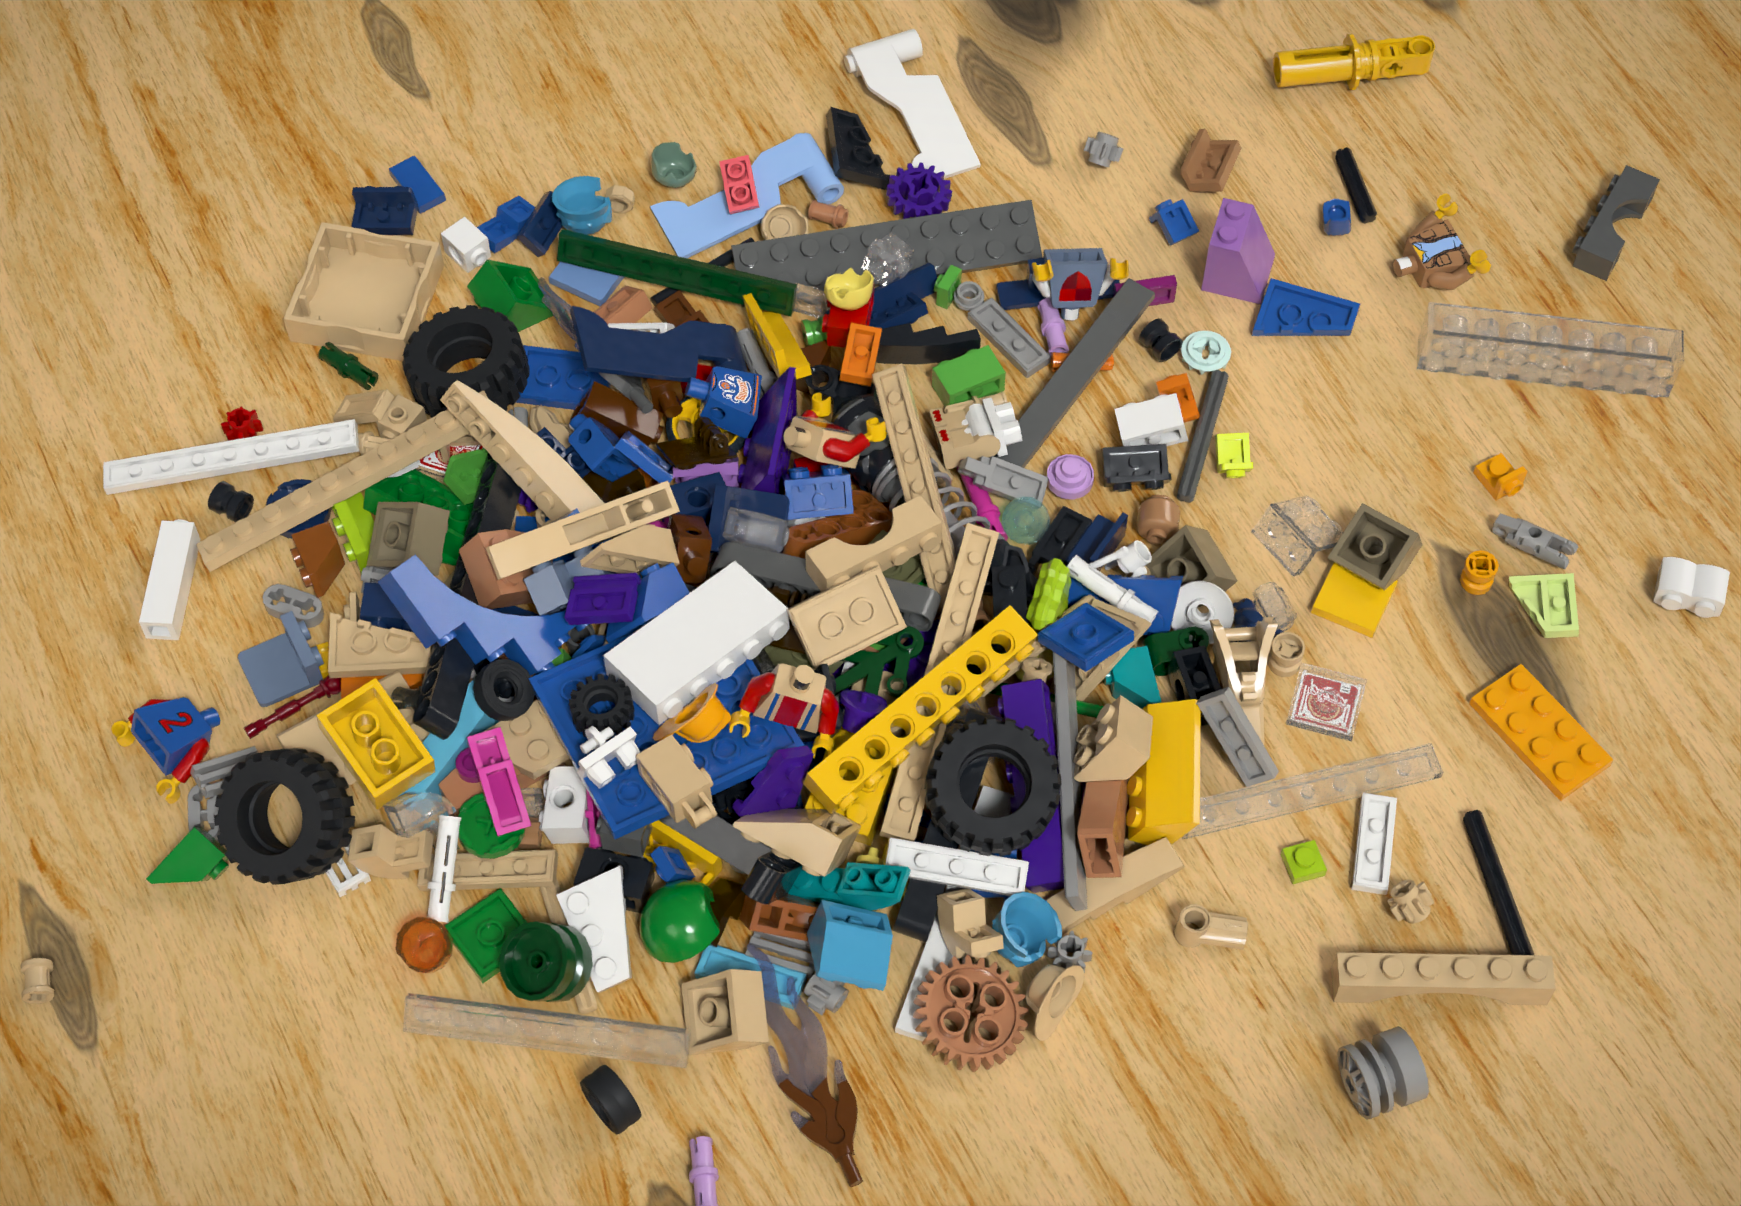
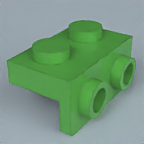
M485 448L453 455L449 459L443 481L464 505L474 503L488 454Z

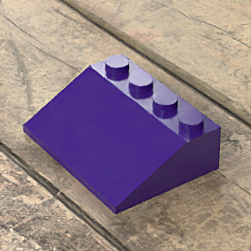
M789 367L759 400L757 420L751 429L753 431L752 438H746L744 445V457H747L746 465L741 464L739 469L738 483H742L741 488L784 494L785 487L782 482V475L788 474L792 450L786 448L783 436L792 419L797 416L796 368Z

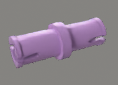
M1045 298L1039 302L1038 309L1042 319L1041 332L1047 339L1049 354L1051 356L1052 352L1068 353L1069 347L1064 335L1066 330L1065 322L1060 318L1058 308L1052 307L1050 299Z
M706 1136L696 1137V1140L691 1139L689 1141L692 1161L689 1181L694 1184L695 1206H718L715 1183L719 1178L718 1169L714 1167L713 1140Z

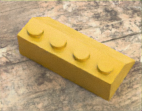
M1196 699L1148 704L1142 709L1153 716L1150 758L1130 777L1127 784L1129 810L1126 816V824L1129 826L1128 840L1149 845L1167 837L1172 845L1200 824L1201 710L1197 705L1198 700Z

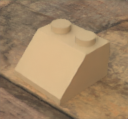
M729 969L682 983L688 1055L742 1050L769 1043L762 971Z

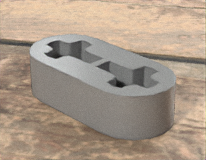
M272 585L266 589L262 597L265 609L269 615L280 619L281 615L292 611L297 622L304 620L307 628L319 625L325 615L319 598L286 585ZM281 597H284L285 602L279 601ZM273 600L279 601L276 605L273 604ZM311 607L314 608V612L309 611L306 615H303L302 610L308 611Z
M195 785L188 794L189 832L194 827L204 828V821H208L211 827L208 833L218 841L217 835H220L219 825L215 826L214 815H218L219 807H215L217 795L207 800V810H203L200 804L203 800V794L198 785Z

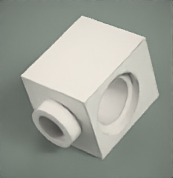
M463 217L441 233L445 253L467 273L483 265L491 257L488 237L466 217Z

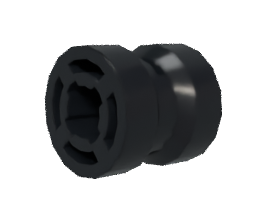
M1160 318L1147 324L1139 335L1140 342L1145 347L1153 350L1152 354L1159 362L1171 359L1180 350L1183 343L1176 333L1169 331V326Z
M225 481L218 483L214 487L208 499V508L218 514L225 513L227 518L234 522L249 516L254 504L253 495L243 490L236 491L233 485Z

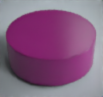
M466 748L456 758L458 775L466 782L478 783L479 779L470 750Z

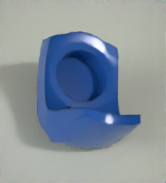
M1332 199L1324 202L1323 224L1324 231L1328 235L1336 236L1350 233L1351 214L1349 201Z

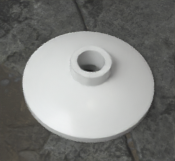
M1193 581L1182 585L1174 612L1172 628L1174 631L1194 626L1202 628L1209 636V644L1214 643L1213 631L1209 620L1219 619L1223 628H1231L1233 624L1234 608L1229 596L1217 585L1206 581ZM1203 604L1207 606L1209 612L1201 613L1198 610V605ZM1192 635L1189 636V641H1192Z

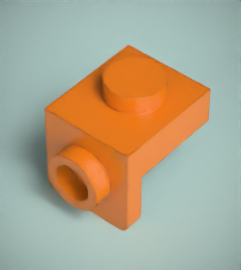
M1187 373L1171 375L1164 380L1156 382L1160 395L1177 393L1184 423L1200 417Z

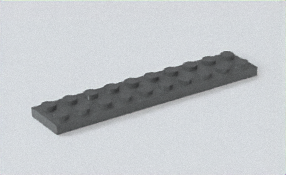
M1032 200L731 245L735 270L798 284L796 299L825 295L824 285L827 277L833 274H843L849 268H852L858 275H862L865 270L870 271L874 277V287H877L927 263L934 265L936 275L939 277L940 274L945 275L950 265L962 269V273L1026 264L1030 259L1042 257Z

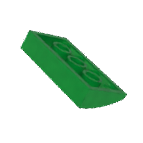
M416 469L398 477H387L365 489L363 509L376 515L378 502H421L449 510L448 530L445 535L443 553L458 560L459 549L463 542L473 503L464 505L448 486Z

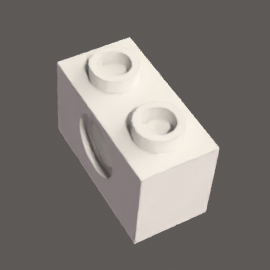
M574 766L555 767L550 770L549 780H545L543 786L546 801L544 811H541L539 815V822H541L540 830L544 831L551 844L590 843L588 818H585V810L587 809L586 787ZM572 802L568 807L563 808L565 804Z

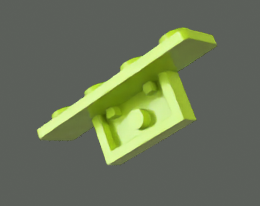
M360 491L344 501L333 504L332 509L336 518H333L332 522L338 537L345 536L347 543H344L343 547L349 562L356 561L362 574L363 568L367 566L374 520L371 513L363 509L364 498Z

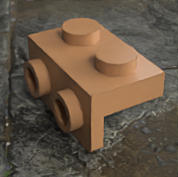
M1199 129L1195 140L1191 143L1189 153L1181 165V176L1185 180L1190 192L1223 191L1242 149L1238 140H1211L1206 129Z

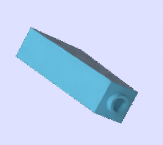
M473 680L468 685L460 718L453 733L445 740L430 733L422 743L434 759L435 773L395 798L405 810L410 811L413 809L423 816L437 802V799L441 798L438 784L456 768V758L459 753L469 748L466 740L467 737L481 733L500 722L490 718L480 709L474 696Z

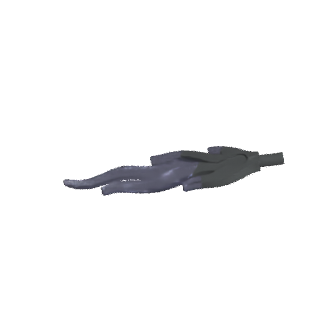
M540 277L538 285L544 294L541 301L550 309L562 329L576 342L574 346L580 352L570 313L572 306L553 292L546 280ZM599 373L625 397L634 401L644 414L652 411L653 404L644 395L645 390L642 387L641 377Z

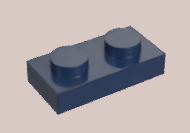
M552 191L544 193L517 235V238L537 257L545 255L562 228V221L556 215L558 210L552 202Z

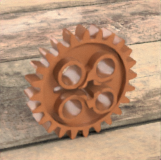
M966 955L960 964L954 956L948 961V966L940 962L935 968L936 972L930 970L925 976L927 982L922 981L917 989L922 994L917 995L913 1003L922 1008L916 1009L912 1016L916 1019H922L923 1022L915 1030L916 1032L927 1033V1037L923 1040L922 1044L933 1043L935 1045L931 1054L933 1057L940 1052L945 1054L944 1065L955 1059L957 1060V1070H961L967 1062H969L972 1072H976L981 1063L986 1070H989L994 1065V1060L999 1065L1007 1059L1006 1054L1011 1056L1017 1050L1014 1044H1020L1025 1037L1019 1031H1024L1029 1023L1020 1018L1024 1017L1029 1012V1009L1020 1007L1019 1003L1026 996L1025 994L1014 993L1019 982L1015 981L1008 984L1006 981L1009 975L1008 970L1000 975L996 972L997 962H994L987 968L985 967L984 957L979 958L975 964H972L970 955ZM973 984H977V985H978V991H977V995L975 996V999H974V1001H973V997H974V995H973V994H974V985H973ZM950 986L958 987L963 993V998L954 996L951 993ZM984 995L993 996L997 1002V1007L990 1006L985 1001ZM972 1001H973V1006H972L971 1013H970V1011L967 1010L966 1008H967V1007L972 1003ZM970 1014H971V1015L974 1016L975 1018L970 1022V1024H969V1026H968V1022H969V1020H970ZM944 1019L953 1021L957 1026V1032L948 1030L945 1027ZM967 1026H968V1043H966V1042L963 1040V1038H964V1032H965V1030L967 1029ZM978 1028L986 1029L991 1035V1041L983 1039L978 1032Z

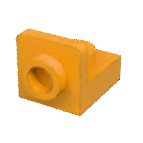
M1500 453L1476 465L1473 474L1496 501L1506 495L1511 497L1517 494L1524 486L1523 482L1528 471L1524 466L1515 470L1504 455Z

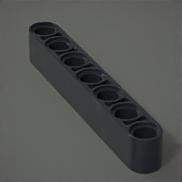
M970 707L965 722L973 719L977 723L983 722L985 717H992L994 715ZM996 716V721L1001 722L1002 718ZM982 757L972 761L961 774L960 794L964 802L971 809L989 757ZM932 820L930 821L923 843L958 849L960 845L954 840L950 843L943 837V830L940 827L936 828ZM910 879L893 931L926 942L938 909L937 895L943 894L946 885Z

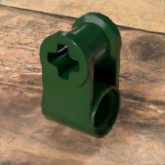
M1194 626L1167 633L1152 634L1143 640L1142 644L1148 647L1155 676L1168 675L1167 669L1174 651L1204 645L1207 649L1209 636L1205 630ZM1190 635H1192V641H1189Z

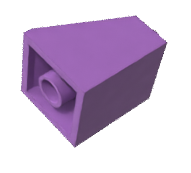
M1223 198L1209 243L1202 291L1256 304L1262 303L1275 252L1254 205Z

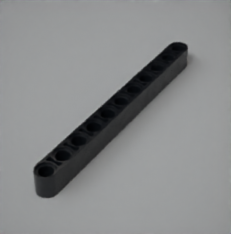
M489 453L486 457L461 547L478 533L504 529L511 530L522 488L514 482L511 476ZM459 553L450 589L479 605ZM456 637L442 647L437 642L433 644L412 719L415 725L442 740L447 739L458 724L474 662Z

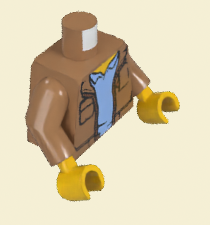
M1446 193L1439 196L1437 199V207L1439 209L1436 212L1431 211L1407 237L1403 257L1393 261V268L1398 277L1412 274L1421 288L1434 287L1454 290L1473 278L1476 271L1480 274H1485L1491 268L1490 262L1485 260L1488 256L1484 250H1476L1470 256L1449 220L1443 221L1442 218L1444 216H1453L1458 210L1456 202L1444 208L1451 200L1449 194Z

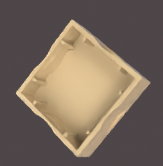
M322 222L308 255L306 271L295 288L284 316V323L290 341L326 347L325 343L331 342L343 351L403 361L404 348L406 344H409L408 340L414 331L418 332L419 325L424 322L444 267L440 243L399 235H379L364 229Z

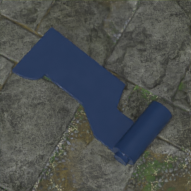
M572 306L570 309L585 371L688 382L690 377L696 378L698 359L712 361L714 367L718 366L748 372L738 335L733 326L688 321L665 333H652L608 327V324L602 317L590 310L577 306Z

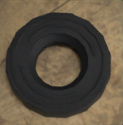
M509 659L495 660L484 666L475 677L473 686L475 700L480 709L487 716L498 721H511L525 714L532 705L535 694L528 679L530 675L519 663ZM497 678H504L512 684L515 694L511 702H503L496 696L494 683Z

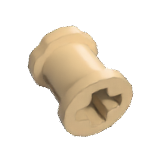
M1030 657L1025 659L1022 664L1024 671L1022 682L1042 679L1046 683L1047 676L1051 675L1053 666L1041 658Z
M33 958L21 963V973L25 975V989L21 994L22 1001L29 1004H42L53 1000L54 989L50 986V973L53 971V962L51 960Z

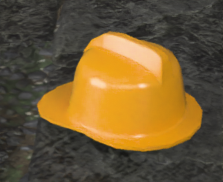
M713 683L708 686L675 717L666 720L654 733L653 739L661 741L674 733L690 742L696 743L709 741L714 738L731 720L730 712L715 695L718 685Z

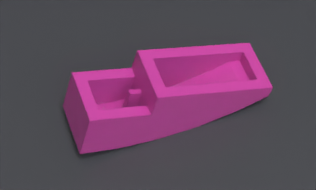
M501 727L468 736L466 740L497 837L530 827L531 822Z

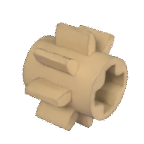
M1404 880L1395 885L1391 890L1392 898L1387 901L1391 906V912L1398 922L1406 918L1411 924L1421 922L1427 918L1431 912L1429 906L1434 904L1431 898L1432 894L1425 883L1421 882L1416 886L1412 880Z

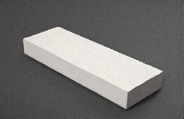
M1369 793L1362 794L1351 890L1387 895L1397 798Z

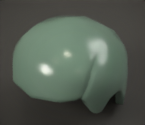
M662 143L656 146L651 154L652 175L662 185L679 188L687 185L694 179L697 166L693 159V154L691 152L685 154L681 150L679 143Z

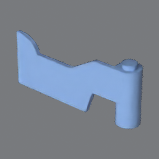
M809 133L796 134L792 138L762 152L751 165L760 208L730 214L725 190L689 207L680 201H665L650 206L677 256L689 258L761 223L767 210L781 204L779 186L799 176L803 177L818 202L825 204L836 202L843 195L844 187L838 177L834 175L832 167L812 135Z

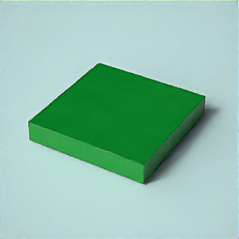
M500 888L450 921L442 929L483 984L500 972L499 958L502 946L511 931L523 923H527V921Z

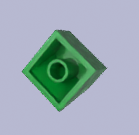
M487 259L467 285L474 296L475 303L479 307H488L493 309L495 313L498 311L508 317L509 321L514 323L518 332L556 315L559 311L532 269L528 267Z

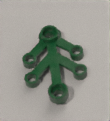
M907 626V628L876 642L875 644L887 646L878 653L860 650L840 660L858 665L835 678V696L866 676L868 677L864 692L878 695L884 665L896 658L894 675L887 681V691L890 696L899 698L907 691L906 677L910 659L917 657L924 647V639L920 631L914 627ZM908 637L913 640V643L909 646H904L900 641ZM894 682H900L903 684V688L896 691L891 688V685Z

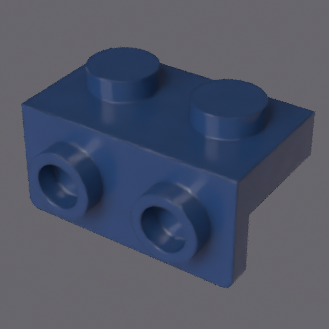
M403 186L353 188L352 196L356 205L351 227L364 229L379 235H413L418 203L412 188Z

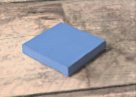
M560 262L550 274L549 282L582 299L601 306L608 300L624 277Z

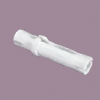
M1075 555L1067 567L1070 569V576L1082 583V585L1108 601L1114 607L1146 619L1150 623L1153 622L1159 611L1136 597L1133 590H1126L1079 556Z
M439 815L432 882L428 881L427 886L428 889H431L427 921L449 923L451 893L456 889V884H453L461 817ZM447 836H448L446 860H445V866H444L446 843H447Z

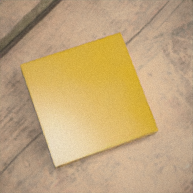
M1333 563L1312 607L1311 613L1373 638L1398 581L1396 580L1384 591L1340 565Z

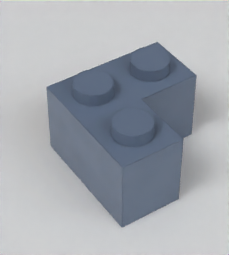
M587 546L574 552L575 559L567 563L564 560H559L554 563L547 561L532 568L534 574L523 580L539 615L542 616L566 610L570 591L574 589L575 583L573 578L575 576L617 573L582 567L580 560L594 550L592 546Z

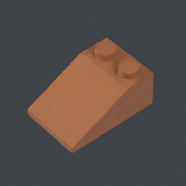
M504 529L478 533L459 549L479 606L496 609L534 603L523 580L534 574L532 568L498 580L486 548L524 534L525 532Z

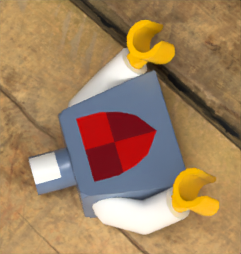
M1102 248L1044 249V264L1037 265L1036 262L1032 263V280L1042 296L1050 299L1052 307L1061 308V317L1063 319L1071 321L1079 318L1080 307L1095 306L1098 297L1104 294L1114 280L1125 279L1129 276L1128 260L1116 263V259L1111 258L1108 265Z

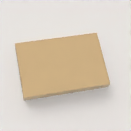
M878 565L786 609L813 670H816L820 664H828L830 666L907 628L882 570Z

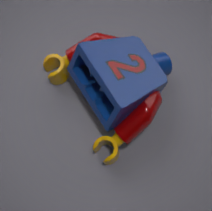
M184 697L174 700L150 699L140 708L134 710V713L128 717L129 721L127 723L124 721L115 722L112 725L111 731L117 737L116 741L122 747L130 746L136 738L165 776L172 774L173 777L171 779H163L158 782L156 791L162 796L168 788H172V791L166 796L165 800L169 804H173L178 801L181 795L178 788L181 782L186 783L191 777L192 765L201 763L208 753L212 728L220 725V717L213 707L198 712L190 700Z

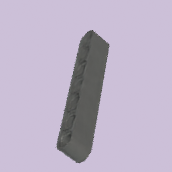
M726 542L721 545L710 571V575L713 577L729 564L736 561L766 589L778 586L781 589L789 590L790 597L793 591H798V599H801L803 593H807L809 598V596H814L821 592L806 572V559L734 542ZM885 577L906 626L914 627L919 631L931 629L941 601L939 593L926 586Z

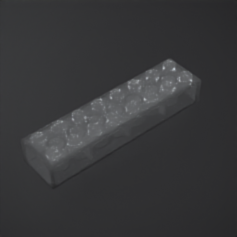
M1429 302L1418 338L1417 369L1430 372L1455 373L1463 376L1490 377L1496 380L1508 379L1525 383L1552 384L1558 387L1569 386L1585 388L1587 390H1604L1620 394L1630 393L1648 395L1653 398H1668L1684 362V331Z

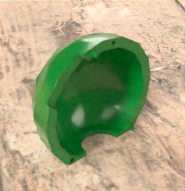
M682 879L666 883L652 893L641 911L639 926L641 940L650 956L660 962L676 963L687 960L705 950L720 934L718 920L710 905V901H714L713 891L706 884Z

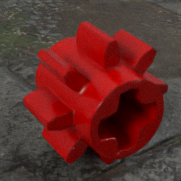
M242 406L227 412L228 422L221 423L222 430L226 434L228 441L257 436V432L264 431L256 410L249 412Z

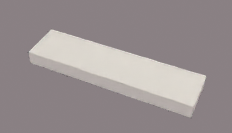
M890 837L885 865L909 867L911 872L908 878L1011 896L1015 893L1025 892L1029 862L994 855H979L980 853Z

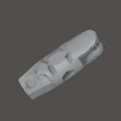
M1500 513L1494 522L1492 532L1505 539L1506 543L1561 569H1566L1569 564V559L1564 554L1574 555L1578 549L1576 543L1520 518L1515 519Z

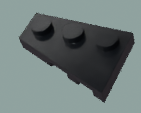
M830 107L826 114L834 175L844 180H851L887 190L890 175L884 174L881 168L883 161L879 154L873 153L869 145L871 138L858 114Z

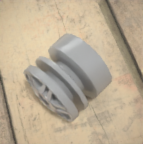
M1398 1026L1373 1035L1372 1045L1367 1040L1362 1039L1355 1042V1045L1349 1044L1339 1048L1337 1057L1342 1081L1354 1107L1366 1120L1379 1116L1380 1112L1383 1114L1391 1112L1394 1102L1403 1107L1427 1098L1429 1085L1425 1066L1413 1040L1401 1027Z

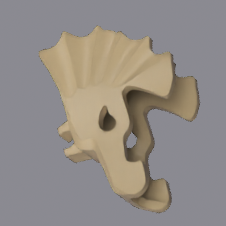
M1264 617L1262 621H1257L1255 627L1223 628L1219 619L1209 620L1215 643L1212 646L1214 653V663L1212 665L1221 689L1230 687L1264 745L1263 700L1265 695L1266 666L1278 623L1272 622L1273 617ZM1230 641H1247V642H1230ZM1250 660L1251 672L1236 673L1234 661Z

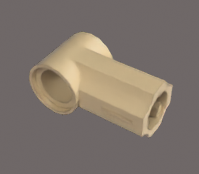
M1190 904L1181 911L1174 929V935L1178 943L1188 948L1207 944L1243 950L1246 942L1248 922L1245 917L1208 912L1203 906ZM1186 923H1194L1199 929H1191Z

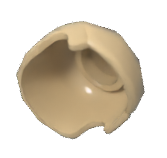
M779 204L770 208L761 220V234L764 240L808 234V220L795 206Z

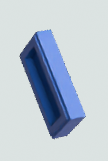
M415 155L389 168L390 176L398 186L412 188L420 214L446 201L444 192Z

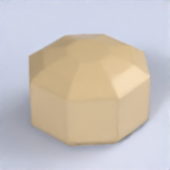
M613 185L606 190L605 198H610L614 213L625 214L633 209L635 202L634 192L626 186Z

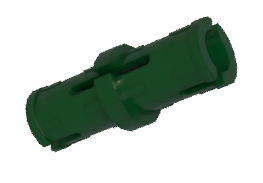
M331 342L325 343L326 347H321L318 358L334 367L340 376L352 379L365 390L371 389L369 384L373 387L378 381V373L358 361V357L343 352Z

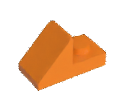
M851 323L839 381L871 386L882 328Z

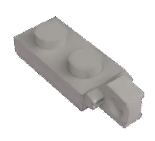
M982 456L979 461L966 457V459L961 460L958 469L959 473L974 478L973 484L979 486L980 489L1036 510L1041 508L1048 483V477L994 456L989 458Z

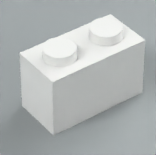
M1177 393L1159 395L1151 400L1128 403L1123 407L1114 409L1123 446L1167 444V446L1188 441Z

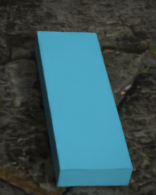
M718 945L717 948L708 946L703 951L695 970V978L697 979L729 969L762 971L765 1001L793 1010L796 1009L807 980V974L758 960Z

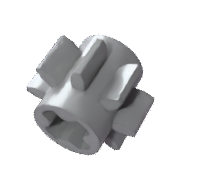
M1099 131L1096 138L1088 137L1084 151L1090 153L1088 161L1105 167H1109L1111 161L1119 162L1123 148L1117 145L1119 138Z
M1070 931L1069 935L1062 937L1054 943L1056 947H1048L1047 957L1056 958L1053 961V965L1065 969L1072 965H1079L1085 973L1086 965L1084 962L1091 961L1092 952L1084 950L1087 946V938L1080 939L1074 935V931ZM1067 952H1073V957L1067 956Z
M815 973L808 981L804 990V994L809 996L807 1000L809 1003L808 1007L820 1015H823L826 1009L835 1013L847 998L849 991L843 987L845 983L827 981L817 977Z

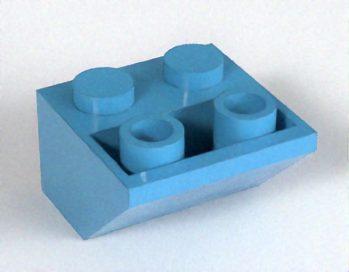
M821 900L807 931L816 976L831 982L840 981L854 984L864 989L872 988L883 991L886 986L893 938L887 914Z

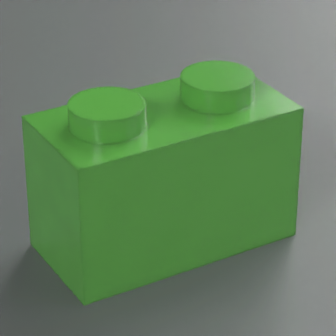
M989 345L979 349L969 350L960 357L942 361L933 367L932 387L944 407L972 400V396L981 398L1004 391L1006 372Z

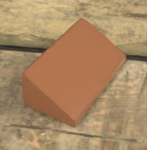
M625 285L595 310L594 313L602 317L607 324L636 323L652 309V305L644 290Z

